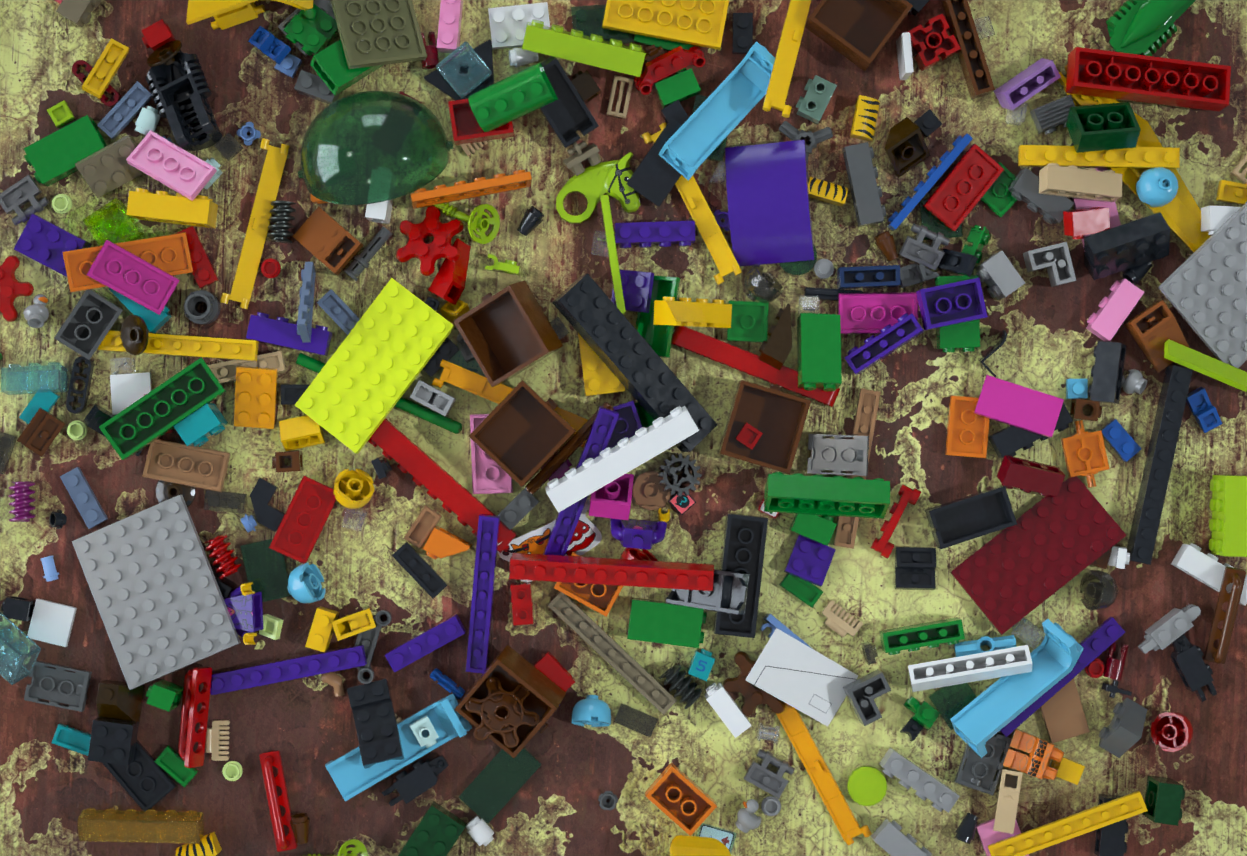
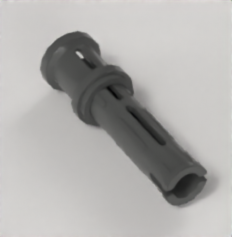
M382 226L381 230L369 242L361 254L355 255L353 262L348 268H344L343 271L357 282L358 276L365 268L369 267L368 262L380 250L388 238L392 236V233Z

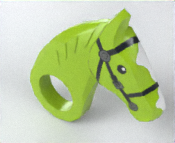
M629 152L619 160L601 162L595 166L587 167L583 173L571 177L556 197V210L560 217L570 224L583 223L591 217L600 201V196L604 194L617 199L625 212H636L640 207L638 192L626 184L633 174L629 165L633 153ZM573 192L583 194L588 202L585 212L578 216L568 214L563 207L565 197Z

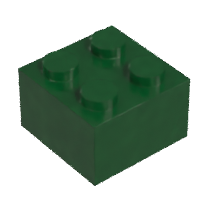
M1148 775L1144 801L1148 811L1144 812L1143 815L1155 823L1178 826V822L1182 818L1181 800H1184L1185 797L1183 785L1171 778Z

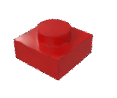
M746 422L735 439L753 450L763 433Z

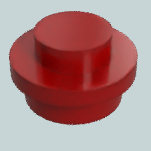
M266 259L261 264V272L267 278H276L281 272V265L275 259Z
M1096 658L1084 669L1088 676L1098 678L1103 675L1105 665L1100 659Z

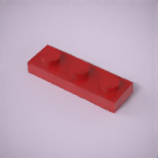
M190 226L177 232H186L193 268L192 273L199 288L202 289L219 281L195 227Z

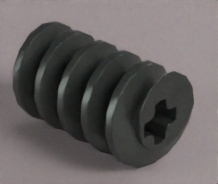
M281 200L271 202V205L276 208L270 210V213L275 216L269 218V221L274 224L268 226V229L273 232L268 233L267 237L271 238L272 241L292 243L287 237L293 236V233L289 232L288 229L294 228V225L290 224L289 221L295 220V217L291 216L290 213L296 212V209L291 207V205L296 203Z
M677 664L669 668L659 679L667 678L664 685L672 684L669 691L676 689L674 697L681 695L682 698L679 703L687 702L685 709H687L698 700L702 689L698 688L695 690L697 683L689 684L692 680L691 676L685 677L687 672L685 670L680 671L682 666Z

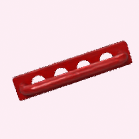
M207 666L190 669L184 679L178 752L181 759L185 761L184 766L187 768L204 765L212 668ZM203 682V690L199 692V685ZM201 702V710L197 712V706ZM199 722L200 728L195 732V726ZM196 742H198V748L194 752L193 746Z
M275 750L261 753L259 757L277 851L282 852L296 849L297 843L290 824L292 813L280 751ZM272 766L278 769V775L275 777ZM276 786L282 789L280 796L277 795ZM279 805L283 806L286 810L283 816H281ZM283 825L289 828L288 835H285Z

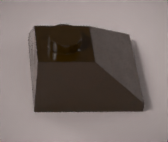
M908 117L890 128L885 151L896 176L899 178L931 155L920 128Z
M111 680L100 682L96 701L98 717L136 721L140 724L145 685L129 690L126 682Z

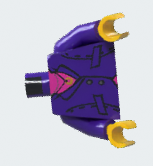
M659 508V521L610 519L611 535L620 541L622 547L652 549L654 544L662 542L665 537L666 522L670 520V509H668L666 514H663L662 508Z
M253 582L241 584L231 592L230 598L224 599L236 632L243 638L245 645H256L254 636H257V633L252 632L264 629L262 591H252L251 585Z

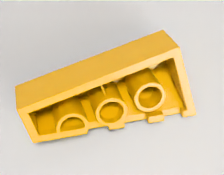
M663 297V300H654L653 325L731 328L732 304H724V300L712 299V303H708V299L696 298V302H691V298H679V301H675V297Z

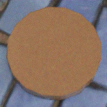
M644 472L633 483V498L643 509L658 510L670 500L671 490L664 491L663 489L666 485L659 484L663 480L662 477H658L660 472Z

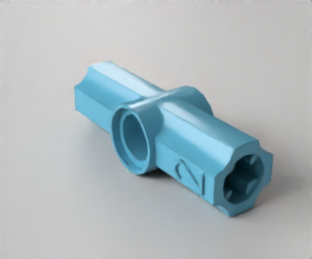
M1014 635L994 638L984 636L979 640L954 644L956 657L989 652L983 651L980 648L982 645H988L991 648L989 651L1017 647Z

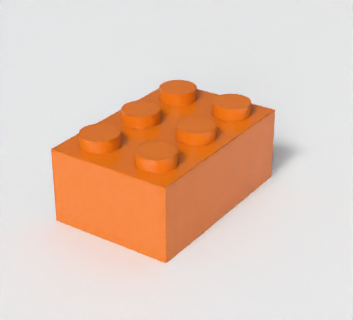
M574 551L571 556L583 557ZM556 582L554 588L607 617L623 586Z
M672 762L645 791V796L690 836L717 807L716 801Z

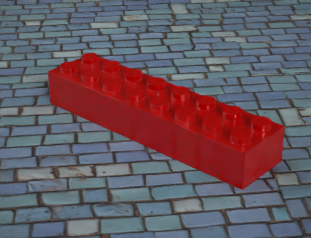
M1075 47L1068 54L1066 93L1220 112L1229 105L1231 66Z

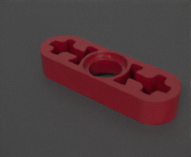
M78 60L73 64L72 72L84 83L87 76L79 73V67H85L88 73L91 72L93 67L84 60ZM109 84L106 91L114 95L113 98L115 100L113 102L108 101L109 98L105 94L99 100L106 106L113 108L120 101L121 95Z

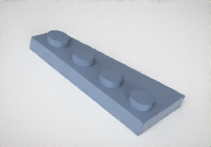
M305 262V267L301 270V280L303 282L302 287H300L297 335L301 336L303 343H311L316 277L313 262Z

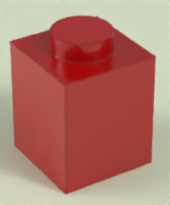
M163 19L141 30L144 35L142 40L145 46L154 51L166 43L176 40Z

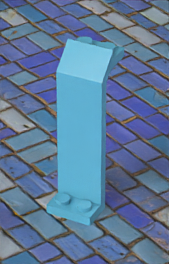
M756 41L739 65L669 138L658 155L689 181L701 164L766 95L775 57Z
M1046 619L1042 623L1045 633L1044 640L1030 653L1032 672L999 678L950 719L955 733L981 758L987 754L985 745L991 737L1073 670L1084 647L1066 633L1056 622L1053 624L1049 619Z
M454 694L432 703L397 724L405 759L388 760L376 763L370 768L365 769L358 746L338 759L326 763L325 767L344 801L349 800L449 740L466 735V732L472 729V726L468 720L455 711L459 703ZM426 715L439 736L436 739L437 743L429 748L420 746L409 726ZM428 730L422 731L423 737H427L429 735Z

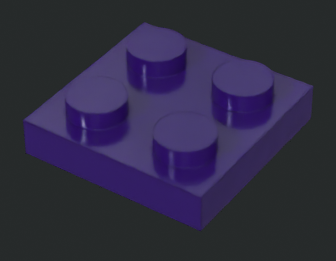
M620 270L625 310L649 313L654 273ZM612 290L611 301H612V302L614 303V305L616 306V304H615V297H614V290Z
M799 534L784 572L821 587L836 549Z

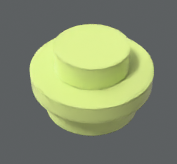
M58 194L52 200V208L60 214L68 213L72 208V200L66 194Z
M79 420L72 421L67 427V434L73 440L85 438L88 432L86 424Z
M229 761L224 765L222 773L227 780L236 781L242 776L243 768L239 762Z

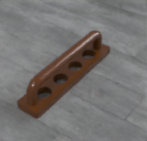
M1225 567L1204 656L1206 661L1225 664L1246 577L1244 569ZM1233 583L1231 592H1228L1226 590L1227 585ZM1225 602H1229L1227 611L1222 609V605ZM1224 620L1223 628L1219 629L1217 627L1218 623ZM1216 639H1220L1218 648L1213 646V642Z

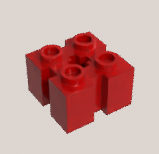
M943 13L928 20L924 25V29L922 25H919L907 31L911 35L912 50L915 49L918 53L914 58L921 72L934 66L940 60L939 57L943 61L955 55L961 49L954 34L950 37L946 31L950 27ZM929 40H930L931 42L934 41V42H935V45H934V46L930 45V44H929Z

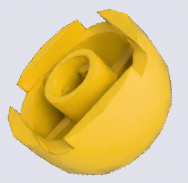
M345 469L336 477L333 493L336 500L345 508H362L368 504L373 496L374 482L371 476L361 469H356L355 471Z

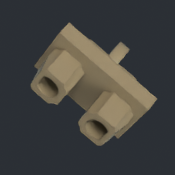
M585 141L579 144L574 142L572 144L573 147L567 150L569 155L572 156L563 160L566 167L578 176L585 171L581 164L585 159H588L591 166L601 162L598 154L600 150L594 143L587 146Z

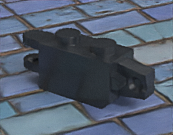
M1184 634L1172 642L1175 651L1172 652L1170 658L1186 689L1192 692L1195 691L1199 700L1203 702L1206 700V696L1201 687L1206 685L1208 692L1212 696L1217 695V691L1212 683L1214 681L1211 676L1213 672L1210 666L1204 663L1202 659L1204 654L1200 647L1191 644Z
M443 755L432 760L427 759L423 761L420 759L412 765V770L409 772L404 770L395 776L397 780L382 791V794L386 796L397 789L400 795L390 800V806L395 805L401 800H404L407 804L436 785L439 774L449 764Z

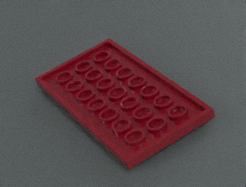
M1077 476L1069 477L1062 483L1057 497L1052 495L1044 497L1016 520L1017 525L1005 528L950 572L1001 635L1127 536Z

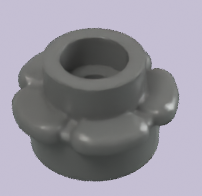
M605 791L598 798L599 806L603 810H613L616 807V803H618V798L612 791Z

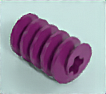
M12 482L15 485L10 486L9 490L15 491V493L9 495V498L15 499V501L9 503V506L15 507V509L9 511V514L15 515V517L9 519V522H30V519L36 517L35 514L30 513L31 510L35 509V506L29 504L35 501V498L29 496L35 493V490L29 489V487L35 485V482Z

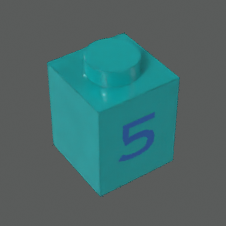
M703 648L701 651L696 650L687 673L707 681L715 662V657L712 656L713 653Z

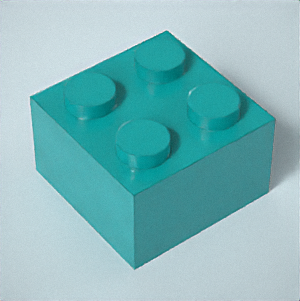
M207 403L173 427L187 446L200 447L209 441L207 437L210 435L213 436L215 434L216 436L225 430L224 426L228 422L215 404Z

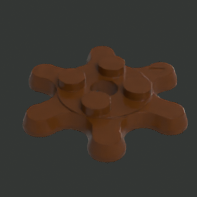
M743 651L737 652L734 656V661L740 668V674L736 678H727L723 682L725 690L731 693L740 692L744 696L741 711L746 716H752L759 704H767L774 713H782L785 710V703L745 680L756 661L751 660L748 654Z
M490 677L486 681L487 697L482 700L469 698L465 703V708L468 712L476 713L481 717V724L474 730V737L479 741H484L490 734L498 733L503 737L504 744L507 747L514 748L519 742L516 733L517 728L520 725L536 726L539 722V715L535 712L527 711L523 707V701L530 694V690L524 685L519 684L516 689L507 692L501 687V682L498 678ZM498 709H505L508 715L505 718L496 715V711Z

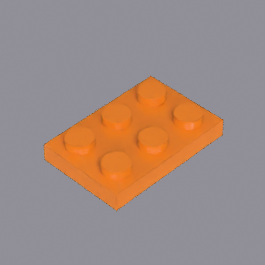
M950 396L945 455L986 458L990 418L974 413L979 398Z

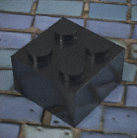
M106 717L94 719L88 760L126 766L134 762L139 722Z

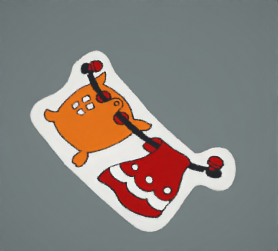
M589 499L585 502L565 556H571L573 551L583 555L598 545L602 539L601 532L586 517V512L590 507ZM556 520L513 539L501 553L497 551L499 556L503 560L510 562L513 553L544 554ZM521 580V581H522V582H525V583H530V582L535 581V580Z

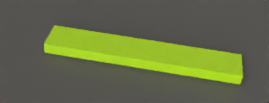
M601 195L600 202L615 304L620 312L625 315L626 310L609 196Z
M1170 339L1164 343V358L1247 392V372Z

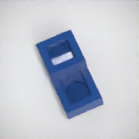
M261 26L248 41L279 65L291 51L288 45Z
M1199 387L1188 393L1186 402L1204 433L1222 424L1218 412L1211 404L1205 388Z

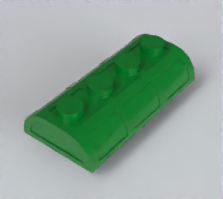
M541 63L532 65L481 89L468 98L471 110L484 132L496 129L558 100Z
M654 276L649 313H637L635 329L657 355L662 358H670L674 326L653 325L654 300H663V297H675V301H677L680 278Z

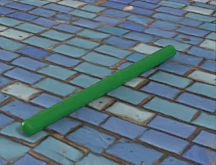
M302 353L299 354L296 364L316 373H319L325 366V363ZM403 397L394 406L455 434H459L462 430L460 422Z

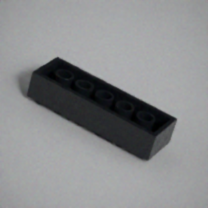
M727 513L720 570L750 575L745 614L738 615L716 611L714 622L715 634L755 638L768 518L732 513Z

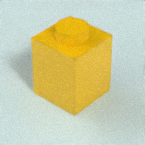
M1063 757L1061 763L1055 760L1051 763L1052 768L1058 769L1056 777L1078 785L1085 768L1084 765L1066 757Z

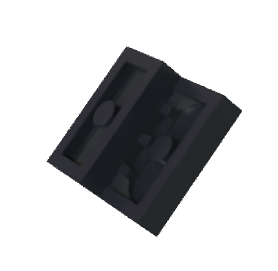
M896 547L895 589L935 590L936 548Z

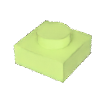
M269 614L263 615L264 629L259 630V634L273 640L280 639L283 620Z

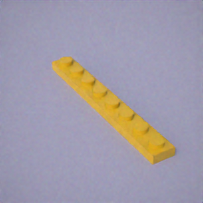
M1020 145L1018 166L1045 167L1049 163H1057L1061 167L1074 165L1077 167H1164L1167 169L1180 168V148L1134 147L1077 153L1074 146Z
M109 330L99 345L98 350L127 352L122 343L121 331ZM148 333V344L143 352L144 354L257 361L259 341Z
M1137 791L987 846L991 856H1025L1148 810L1141 792Z

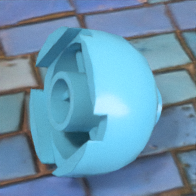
M1154 167L1142 172L1139 181L1136 183V192L1140 201L1153 208L1162 207L1170 203L1177 195L1179 188L1175 174L1164 167Z
M309 562L301 564L289 575L288 592L300 603L320 601L325 595V588L322 589L321 582H324V578L316 565H309Z
M587 695L586 699H582L575 704L572 711V724L578 726L592 725L591 727L610 726L611 710L609 705L605 701L599 700L597 695Z

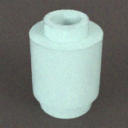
M147 106V108L142 107L135 123V131L147 135L150 130L154 132L161 118L158 114L159 111L151 106Z

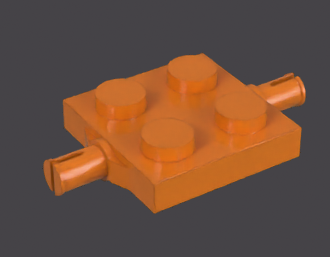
M1083 420L1074 421L1077 433L1070 437L1061 438L1069 477L1086 476L1088 488L1095 487L1097 485L1094 474L1109 469L1102 430L1087 432L1084 430Z

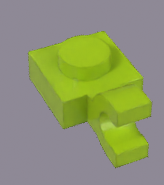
M488 254L487 258L493 259L494 265H486L485 270H498L519 276L521 268L517 266V262L505 260V263L499 262L495 255Z

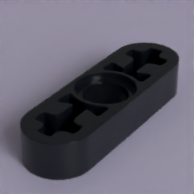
M83 356L76 358L73 363L66 401L67 410L74 414H80L86 409L94 369L93 361ZM85 360L88 368H84L83 374H87V377L77 376V373H82V367H79V364ZM79 379L85 382V388L81 391L75 388V382ZM73 393L83 394V397H78V403L81 406L75 410L72 402H76L77 396H73Z

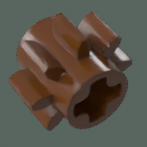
M653 44L646 48L647 54L644 60L647 63L665 54L661 46L656 48Z

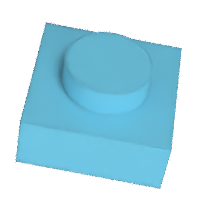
M1066 379V399L1088 398V379Z

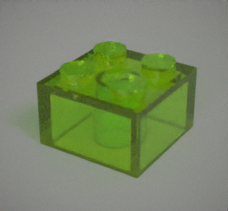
M117 198L83 219V222L99 246L104 245L106 240L113 243L136 240L144 234L135 219L126 215L127 207L123 201Z

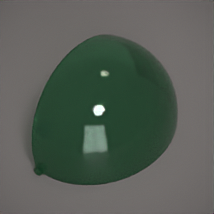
M360 92L333 102L311 122L301 146V170L298 171L299 179H304L307 190L314 197L329 203L363 205L383 202L414 192L438 177L448 164L449 151L454 149L453 142L447 140L445 131L437 117L420 102L394 92Z

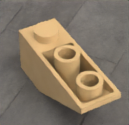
M1002 769L993 831L1014 833L1022 772Z

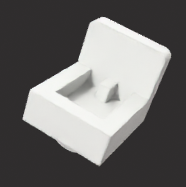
M1113 546L1108 565L1125 569V564L1129 565L1130 553H1127L1126 547Z

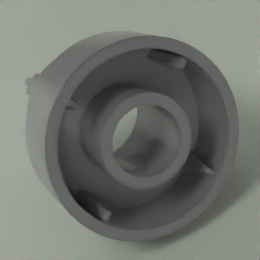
M204 290L191 292L184 303L185 316L190 321L200 325L214 322L221 310L218 298ZM202 302H205L207 305L204 313L198 311V305Z

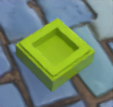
M65 100L47 109L57 128L76 119Z

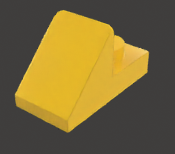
M370 608L346 615L331 622L337 641L376 627Z

